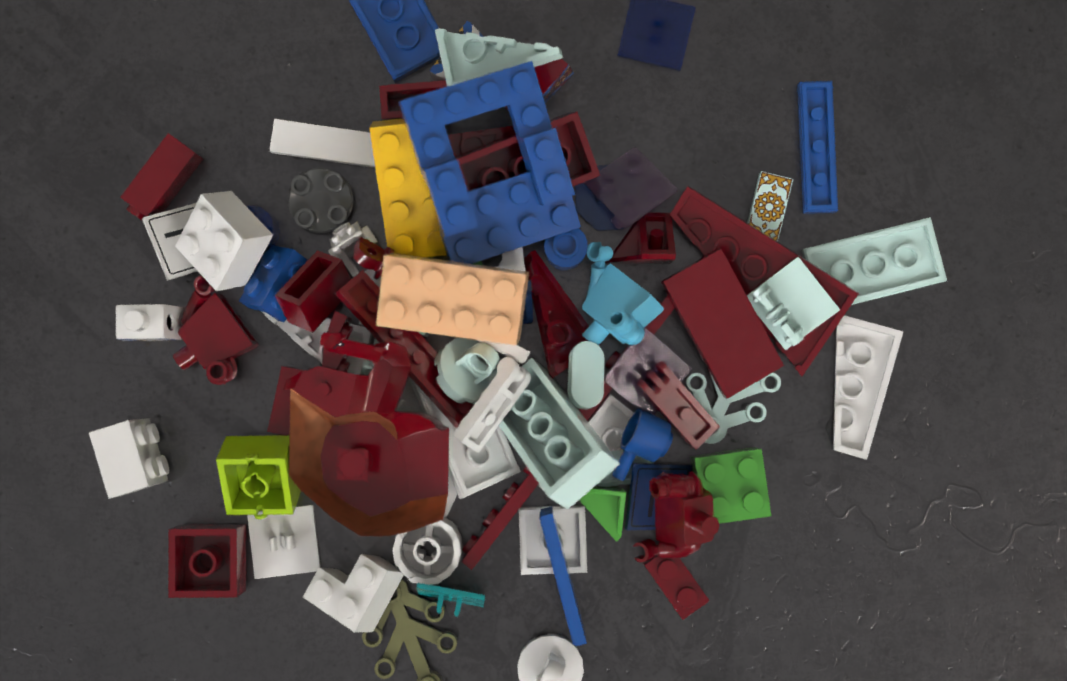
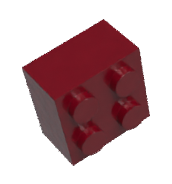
M246 524L178 525L169 529L168 598L238 597L246 591Z

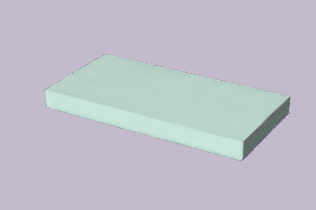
M931 217L801 250L803 258L859 292L852 305L947 281Z

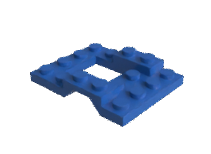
M532 61L398 102L420 172L429 188L438 216L440 235L449 261L472 264L581 227L572 198L575 192L556 128L551 126ZM507 106L527 172L467 191L458 159L454 158L445 125Z

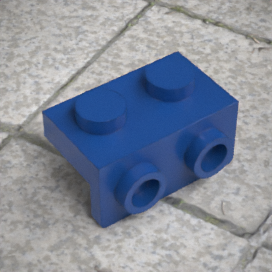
M271 245L269 250L263 254L254 276L245 285L244 293L239 302L248 308L266 312L277 321L285 322L286 317L275 295L308 260L294 249Z

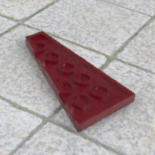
M687 186L670 216L704 256L720 248L723 250L746 295L795 258L799 257L840 308V311L804 336L800 343L794 347H789L787 350L782 347L760 319L765 331L774 340L776 346L792 362L799 374L803 376L859 292L695 189Z

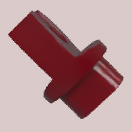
M360 236L354 245L353 258L362 267L375 271L373 278L378 280L382 277L384 255L394 253L395 251L390 247L383 249Z

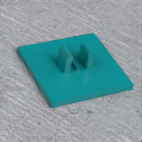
M417 583L416 586L419 596L438 599V614L442 613L444 600L457 602L454 611L455 617L459 616L462 603L484 607L485 595L422 583Z

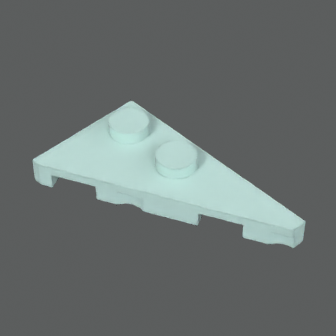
M441 28L435 30L447 87L532 61L534 67L563 58L559 47H551L545 43L535 42L534 45L520 43L510 38L496 36L481 37L476 33L466 32V35L451 33Z

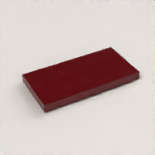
M721 248L661 281L724 398H730L784 366Z

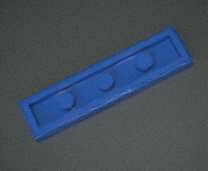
M832 81L799 82L797 90L803 214L836 213L838 211L833 83Z
M552 506L544 508L540 511L539 519L572 643L575 646L587 644L586 633Z

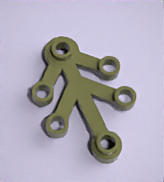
M401 579L396 589L397 597L391 598L374 629L378 633L379 639L372 642L367 638L368 632H363L362 641L367 647H377L383 640L382 628L392 610L397 624L383 657L375 664V673L381 679H388L393 675L396 669L395 660L404 642L418 676L416 681H443L437 671L430 670L417 637L436 644L440 652L449 654L456 649L458 642L456 635L450 631H439L411 619L405 606L424 612L426 619L430 622H438L443 618L445 606H442V613L439 616H431L429 608L437 606L438 600L429 601L409 592L407 583ZM450 637L453 640V646L450 648L444 647L441 644V639ZM380 663H389L391 671L388 673L382 672L379 668Z

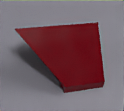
M638 212V218L613 251L612 258L605 263L671 264L676 259V250L670 213Z

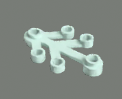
M692 373L685 381L687 389L692 392L695 399L720 426L705 441L708 444L721 441L725 437L728 428L748 421L761 422L766 417L765 406L758 402L748 404L745 410L725 415L731 402L764 391L776 392L781 386L780 377L775 373H771L768 376L775 379V386L772 389H768L765 386V379L768 377L766 376L726 399L723 397L710 373L718 396L713 408H711L704 391L707 385L704 375ZM694 376L699 377L702 381L699 389H693L690 385V380ZM753 406H758L761 410V415L756 419L750 415V410Z

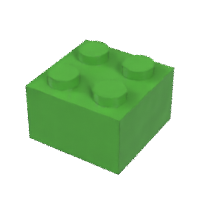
M751 447L690 456L692 472L698 475L703 488L713 496V516L718 519L719 524L772 516L762 449Z

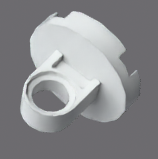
M549 633L529 640L521 650L517 664L520 681H581L584 673L583 659L577 646L573 645L572 641L567 637L555 633Z

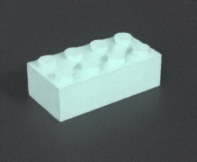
M531 358L522 366L530 373L531 381L499 424V427L547 496L564 508L569 509L620 463L579 409L571 403L568 395L555 378L552 379L549 371Z

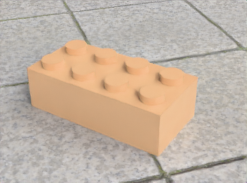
M395 253L384 255L376 326L517 345L521 338L529 272Z

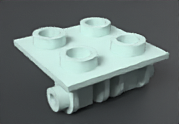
M799 257L795 258L747 295L757 315L785 350L800 343L804 336L840 311V308Z

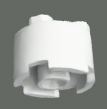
M443 517L442 521L398 534L393 546L396 567L398 566L401 573L409 578L408 580L412 583L434 585L442 582L457 568L461 558L463 544L457 526L451 520ZM426 541H429L433 547H436L437 551H433L432 556H427L426 550L420 549V545L424 546Z

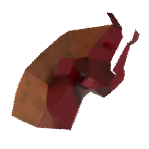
M321 332L323 334L321 335L320 345L324 346L327 351L371 360L375 367L368 376L317 366L286 379L283 390H291L290 478L305 495L331 518L359 536H391L410 532L442 521L448 497L449 427L443 425L437 418L424 412L397 411L413 366L407 347L392 341L371 345L343 339L341 333Z

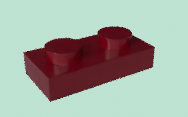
M656 555L643 563L682 620L709 602V599L680 558H660L659 555Z

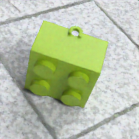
M290 435L225 437L216 462L226 515H254L256 519H264L268 515L294 514L301 490L289 476Z

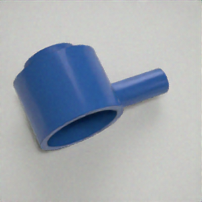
M579 228L547 238L544 242V254L547 261L559 270H571L579 266L584 260L588 248L586 236Z
M637 409L630 417L624 429L620 444L624 451L618 461L620 464L614 469L612 476L624 481L636 455L650 462H655L659 457H663L669 450L673 440L671 423L642 409Z

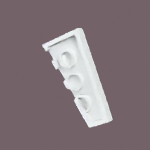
M845 315L837 325L833 450L867 460L903 331Z

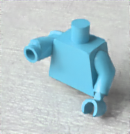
M592 242L588 245L586 253L589 260L595 263L591 265L590 283L582 310L594 321L582 336L599 346L610 333L622 344L636 345L644 337L645 331L643 328L661 314L664 307L649 292L611 263L609 265L605 264V261H609L613 256L611 247L602 246L601 242Z

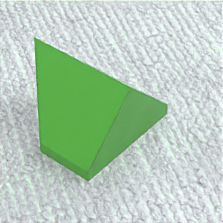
M595 485L579 501L616 542L621 538L626 491L620 486L599 487Z

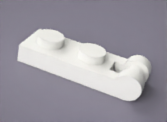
M505 357L499 361L497 375L481 393L478 401L467 416L461 420L459 427L453 434L455 438L477 453L481 451L531 381L530 373L524 367L519 366L511 357Z

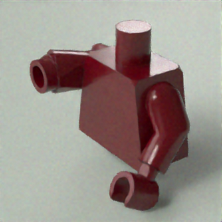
M200 275L194 280L195 290L187 303L181 318L182 326L178 330V334L186 345L172 356L178 366L184 371L199 361L201 366L206 369L208 380L212 384L222 385L233 380L237 374L235 358L260 345L224 295L218 293L212 295L215 289Z
M692 471L687 475L663 472L658 477L652 478L649 487L652 496L655 498L656 540L660 542L659 545H656L653 540L644 539L635 543L633 547L641 546L646 552L644 555L635 557V560L637 562H645L656 555H659L660 558L687 557L698 551L702 543L711 542L719 530V521L713 516V496L703 488L698 475Z

